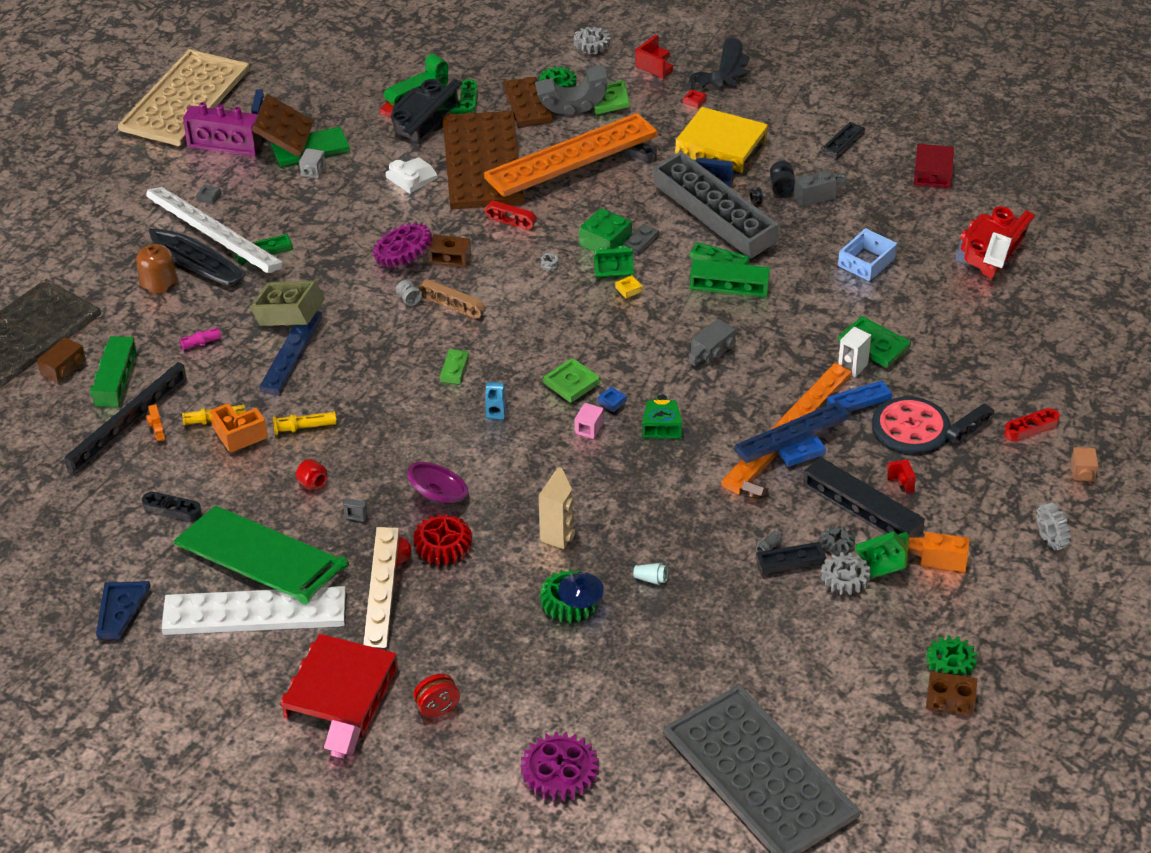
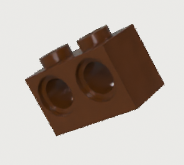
M930 671L926 708L973 715L978 678Z

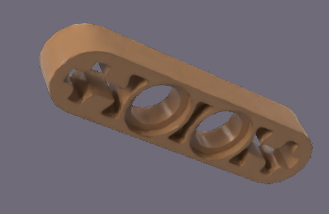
M425 279L417 287L422 292L423 298L477 319L486 311V307L481 300L432 280Z

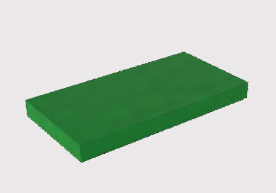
M340 126L309 133L304 149L299 157L271 142V147L280 167L299 163L307 148L324 151L325 157L350 152V146Z

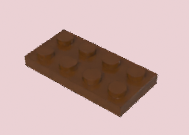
M537 77L511 79L502 82L503 90L511 111H513L517 127L552 122L550 110L538 98L535 82H538Z

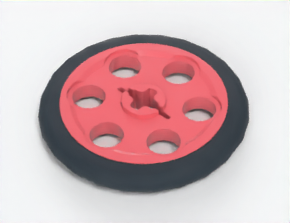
M898 397L886 401L878 407L872 417V429L876 437L887 447L908 454L927 453L939 448L946 442V433L951 426L947 414L941 407L931 401L918 397ZM902 409H910L912 412L906 413ZM928 414V415H930V416H932V417H931V418H924V417H922V415ZM893 417L896 421H888L886 418ZM931 428L936 430L937 432L930 433L927 431V429ZM891 432H899L901 435L894 436ZM917 437L921 439V441H912L911 438Z

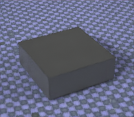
M203 185L196 195V200L214 204L221 195V188Z
M345 498L343 502L345 518L366 522L368 517L366 502Z

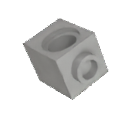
M308 148L305 150L299 161L301 176L319 178L326 166L324 151Z

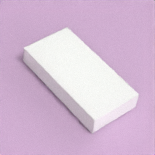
M993 232L983 262L1002 268L1012 238Z

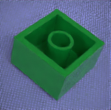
M600 208L579 227V245L591 251L598 250L599 247L617 249L618 246H622V243L632 235V221Z

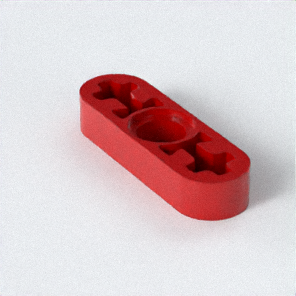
M490 201L484 209L485 215L492 220L527 230L531 229L537 222V217L533 212L497 201ZM507 212H510L514 218L509 217Z
M1046 408L1008 421L1005 425L1004 436L1008 440L1018 441L1058 426L1060 414L1055 409ZM1027 423H1035L1037 426H1029Z

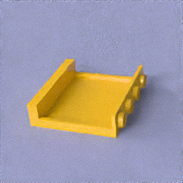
M701 107L676 139L675 154L682 151L693 160H696L697 157L733 162L734 171L743 173L744 162L759 142H766L768 124Z

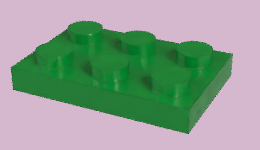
M863 316L838 336V343H840L841 339L853 327L871 334L869 359L886 368L911 348V341Z

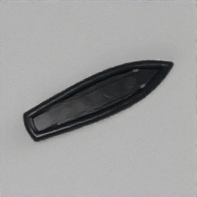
M150 228L148 231L153 243L167 247L171 251L173 260L176 263L202 276L230 287L240 282L246 275V272L239 266L195 238L164 229Z

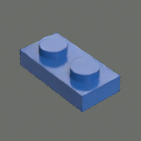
M815 435L779 449L778 454L789 467L826 455V448Z

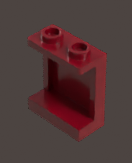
M917 144L913 185L951 188L954 147Z

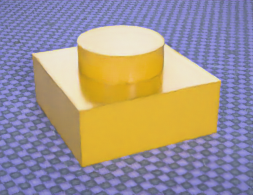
M632 275L616 282V289L625 298L641 293L643 286Z

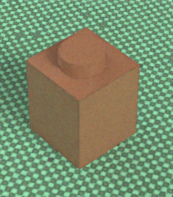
M1073 448L1071 458L1073 481H1095L1098 470L1095 448Z

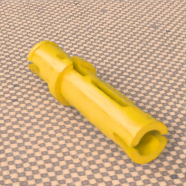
M244 404L231 406L237 415L245 412ZM201 408V411L183 412L184 426L197 423L205 425L207 422H211V409L205 410V408Z

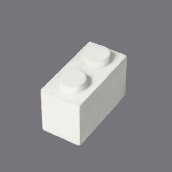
M853 327L841 339L838 363L852 370V377L854 378L868 366L871 334L856 327Z

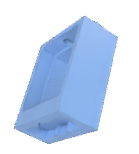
M865 228L839 251L838 266L871 281L896 258L897 243ZM865 249L879 257L870 264L855 256Z

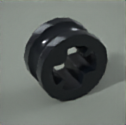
M757 187L756 190L751 188L749 190L751 204L756 205L757 202L762 204L763 193L761 188Z

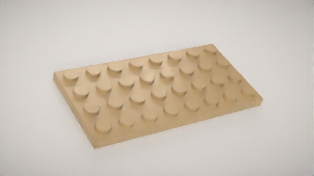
M189 49L118 124V130L181 147L186 141L183 116L190 105L199 106L201 102H205L207 108L215 109L250 70L249 63Z

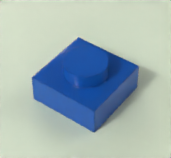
M610 387L598 396V403L611 412H614L627 402V396L613 387Z

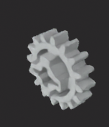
M595 26L592 29L589 27L581 28L580 32L576 31V35H574V47H577V50L582 49V53L588 51V54H591V52L597 54L599 51L604 52V49H608L610 45V33H607V30L602 31L601 27L599 29H596Z
M1053 502L1039 505V508L1036 509L1038 512L1036 514V523L1040 529V536L1044 541H1048V546H1052L1053 550L1067 547L1070 544L1069 538H1071V535L1069 534L1070 527L1067 525L1066 515L1063 511H1059L1058 505L1054 506Z
M840 552L839 557L833 554L831 560H825V565H822L821 579L825 581V587L831 586L832 592L839 590L840 595H842L844 591H847L849 595H852L853 590L859 593L861 587H867V582L870 581V566H867L866 560L860 561L859 555L854 558L852 553L844 556L843 552Z

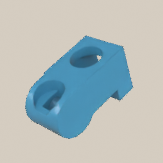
M487 382L485 394L486 418L504 419L507 408L505 383ZM491 407H498L501 411L498 413L492 412Z

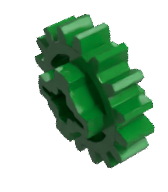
M554 66V69L547 68V71L543 70L542 74L539 75V81L552 78L560 87L570 88L577 86V75L574 74V71H570V68L565 69L563 66L560 68Z
M947 635V640L938 637V643L935 641L931 642V647L927 648L926 663L929 664V670H936L938 673L959 676L972 675L973 669H976L978 654L974 652V646H968V640L961 642L959 636L953 640L950 635Z

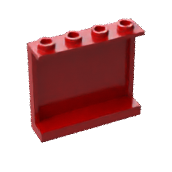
M319 633L315 642L311 643L306 659H302L297 675L292 677L289 690L282 695L280 706L283 708L284 717L288 718L292 710L330 721H338L361 728L359 737L363 738L398 669L396 653Z

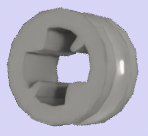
M554 253L543 254L541 256V267L545 270L557 268V255Z

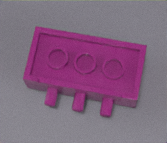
M201 102L199 106L190 105L183 116L187 146L256 156L263 144L262 136L251 130L257 114L241 112L240 107H234V111L224 110V106L221 104L217 105L216 109L207 108L205 102Z

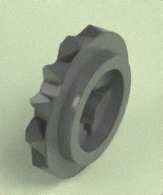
M834 525L832 529L826 528L825 532L821 533L820 543L822 548L831 554L840 555V552L846 554L854 548L855 536L852 535L851 530L846 531L844 526L839 529ZM837 537H841V539H839V540L835 543V540H834V539H836Z

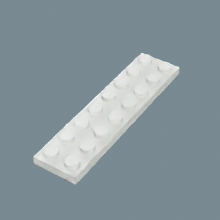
M345 586L322 587L312 596V600L307 605L300 603L296 598L279 590L165 595L162 634L345 626Z

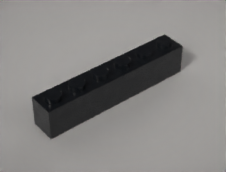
M819 457L804 470L803 485L883 534L895 531L898 535L907 532L909 537L919 538L923 534L925 518L822 457Z

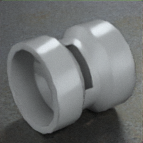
M402 280L396 286L397 295L408 306H414L421 300L422 292L415 287L411 280Z

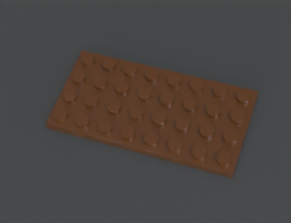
M503 110L499 112L442 115L450 209L486 207L490 201H497L508 205L524 204L523 190L503 197L484 178V172L519 159L513 111Z

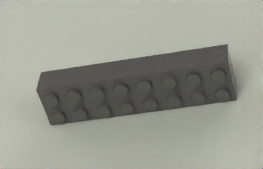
M682 151L653 168L655 186L745 256H749L750 259L779 241L778 223Z

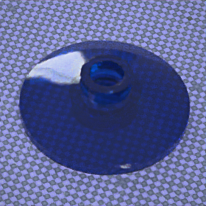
M578 572L566 576L560 582L558 593L565 604L574 608H587L601 600L604 587L596 576Z

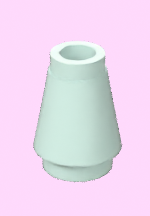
M662 563L635 565L634 578L660 585L667 581L668 567L662 565Z

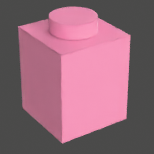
M584 403L575 417V434L595 439L604 424V408Z
M332 720L324 748L331 750L330 755L344 759L345 755L353 756L361 728Z

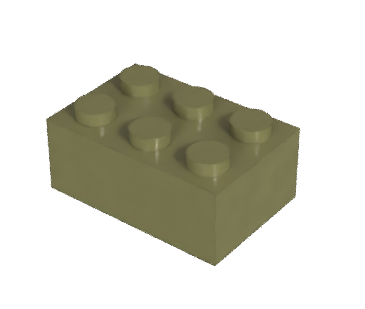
M316 281L268 282L250 306V309L259 326L307 325L325 298Z

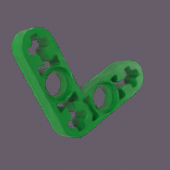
M473 79L464 80L461 85L459 105L457 104L453 109L443 107L438 110H450V114L475 113L477 82Z

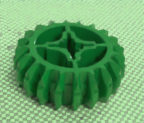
M561 569L559 574L553 572L552 576L546 577L545 583H542L540 592L542 609H545L546 615H551L553 620L559 618L560 622L568 620L569 623L572 620L580 622L581 618L588 619L589 614L594 615L601 598L599 585L595 582L594 577H589L587 572L581 574L579 569L576 572H572L571 569L568 572H564Z

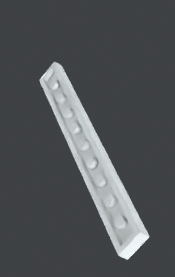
M158 187L147 190L146 197L153 200L154 203L161 205L167 211L177 215L178 218L185 220L189 225L196 227L202 233L212 237L213 240L220 242L227 249H231L238 256L247 259L251 264L258 266L264 272L272 273L282 269L283 262L165 188Z

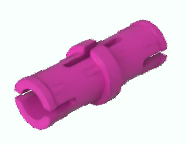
M218 327L203 332L197 331L196 334L180 338L179 342L182 350L185 351L221 339V334Z

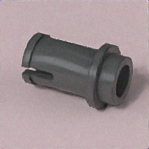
M772 531L764 540L757 542L756 552L775 548L782 542L781 535L776 531Z

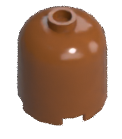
M151 244L143 247L138 252L136 265L141 288L148 289L149 293H162L168 291V287L177 284L178 277L173 256L167 247L161 244Z

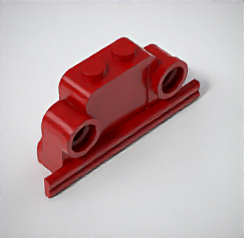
M998 206L993 209L992 216L981 214L976 220L973 219L968 230L964 229L960 236V239L963 240L960 249L965 252V261L981 269L983 275L992 279L1000 270V267L985 263L983 260L993 232L1012 238L1004 261L1005 263L1025 238L1028 227L1035 218V214L1025 210L1020 218H1017L1009 208Z

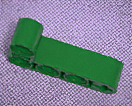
M432 53L428 55L425 60V72L388 87L383 94L384 99L394 106L411 89H422L421 84L428 79H437L441 85L447 86L449 80L448 63L437 54Z

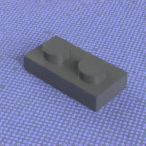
M642 224L622 245L633 248V254L639 256L659 237V230Z

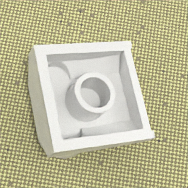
M421 158L412 159L407 162L395 160L390 163L389 170L386 172L387 179L409 194L438 178L433 167Z

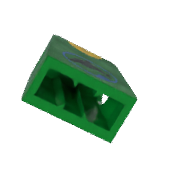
M658 395L655 400L647 401L642 420V438H682V419L677 401L668 400L665 395Z

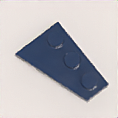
M150 581L104 583L96 630L97 640L120 639L148 593L151 587Z

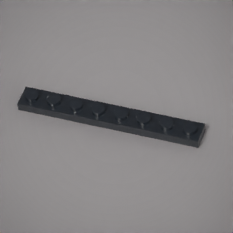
M177 362L150 386L127 403L125 407L64 457L68 473L75 475L145 416L149 412L148 406L158 405L185 382L187 377L184 364Z

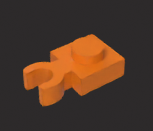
M157 405L148 406L150 415H146L148 426L153 427L157 442L165 440Z

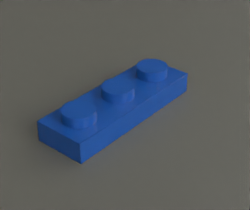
M881 380L827 397V404L830 405L838 402L848 412L890 400L892 399V392Z

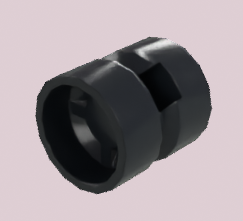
M786 161L774 163L770 168V178L774 193L780 196L791 194L794 192L795 186L792 165Z

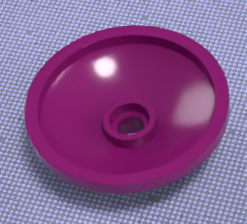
M415 462L407 470V477L411 485L430 501L457 503L463 501L468 494V487L463 479L443 466L430 462Z

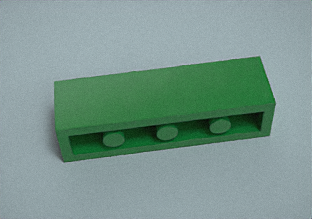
M693 259L690 272V289L767 297L770 267Z
M110 336L108 344H105L104 356L100 358L99 370L95 372L94 385L90 387V396L93 397L95 406H120L137 353L134 337Z

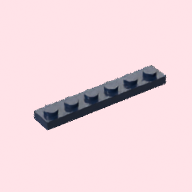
M316 311L307 325L293 326L261 382L260 392L274 395L281 394L323 318L322 311Z
M834 402L735 445L734 451L746 463H749L849 420L850 413L838 402Z

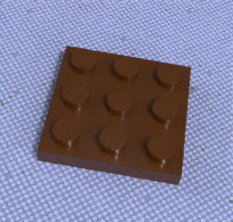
M266 94L251 130L299 157L304 149L314 120L279 101L277 98Z

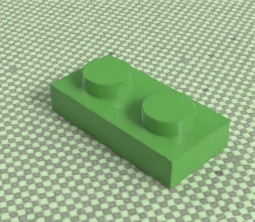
M448 350L440 374V382L461 383L469 359V351Z

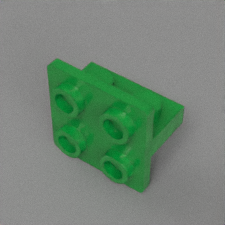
M622 245L618 246L617 249L599 247L598 250H594L595 278L634 276L633 248Z
M893 531L856 544V553L863 560L867 561V566H870V580L906 568L909 534L904 532L897 535Z

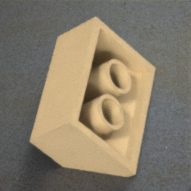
M560 467L555 470L539 494L540 541L564 549L568 542H572L575 536V530L573 529L575 519L573 506L575 501L572 499L571 485L563 469Z

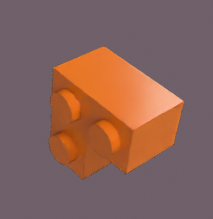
M227 403L210 410L213 429L229 453L268 438L265 419L257 408L237 415L231 405Z

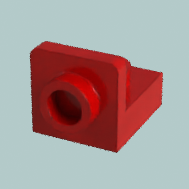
M909 460L889 462L887 464V479H898L900 486L903 485L906 493L914 492L916 476Z

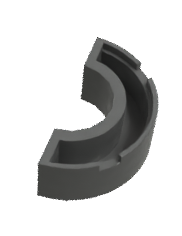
M604 65L587 69L584 81L575 87H560L552 78L535 82L538 98L547 109L562 115H573L591 110L602 100L607 90V76Z

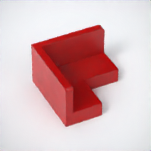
M655 34L635 49V67L663 79L673 71V65L665 62L670 57V51L659 47V35Z

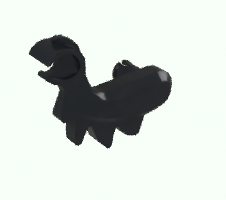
M735 37L726 39L723 45L719 69L712 73L700 71L692 74L689 78L691 89L694 90L696 82L700 83V89H703L708 84H712L718 89H722L723 85L736 87L737 81L734 79L747 75L748 70L743 69V67L747 66L750 60L749 56L742 53V42Z

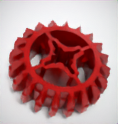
M438 513L437 517L430 516L429 520L423 519L422 523L417 525L413 535V545L417 555L421 556L423 561L428 560L429 564L436 562L438 566L441 563H445L448 566L449 562L456 564L457 559L463 560L464 556L469 554L472 545V532L468 523H465L463 518L458 519L456 515L449 517L448 513L445 516H440Z

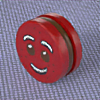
M434 674L425 678L417 685L413 697L424 716L438 717L455 708L460 700V691L451 676L447 674Z

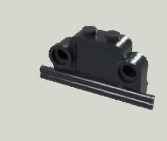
M428 79L421 84L422 89H411L393 106L391 121L393 122L394 132L410 138L411 142L419 145L443 121L442 115H449L451 113L450 110L438 109L443 107L453 109L457 104L459 105L457 89L463 84L462 81L453 79L447 86H443L437 79Z

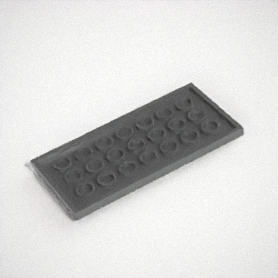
M740 684L663 727L665 736L771 853H801L860 817V810Z

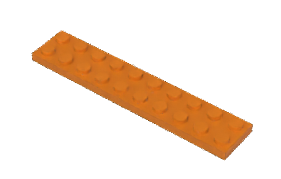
M635 113L484 172V178L503 197H506L655 138L658 131L642 116Z

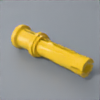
M335 411L306 416L290 414L289 417L282 418L273 416L274 434L278 435L279 432L285 431L294 433L297 429L336 425Z

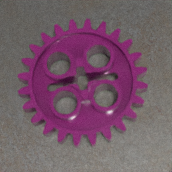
M408 222L406 226L401 224L400 228L394 227L392 232L387 231V235H382V239L377 240L378 244L373 246L375 249L372 252L378 265H382V267L387 266L390 268L394 265L396 268L399 264L404 266L405 262L411 263L413 258L418 259V255H424L423 250H428V246L432 245V234L427 225H423V223L417 224L415 222L411 225Z
M555 732L552 738L545 734V740L537 737V745L529 743V750H524V757H521L523 782H527L528 789L534 788V795L542 792L544 800L549 795L552 796L553 802L556 801L557 797H561L562 801L565 802L566 796H570L575 800V793L583 796L584 788L591 790V783H596V776L599 775L597 751L592 750L591 743L585 745V738L577 741V734H574L571 738L568 737L567 732H564L562 737H559V734Z

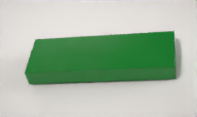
M288 234L252 242L271 255L293 250V244ZM233 251L238 263L248 261Z
M699 242L694 245L689 253V258L695 260L748 265L750 262L749 256Z

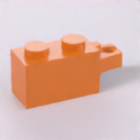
M925 532L924 538L909 537L908 554L922 557L921 566L965 572L970 538Z

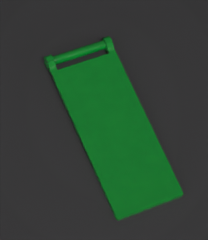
M214 506L174 539L175 545L288 594L304 605H307L312 600V596L338 572L344 571L349 566L348 560L343 556L336 557L219 506ZM331 563L334 564L306 591L302 590Z

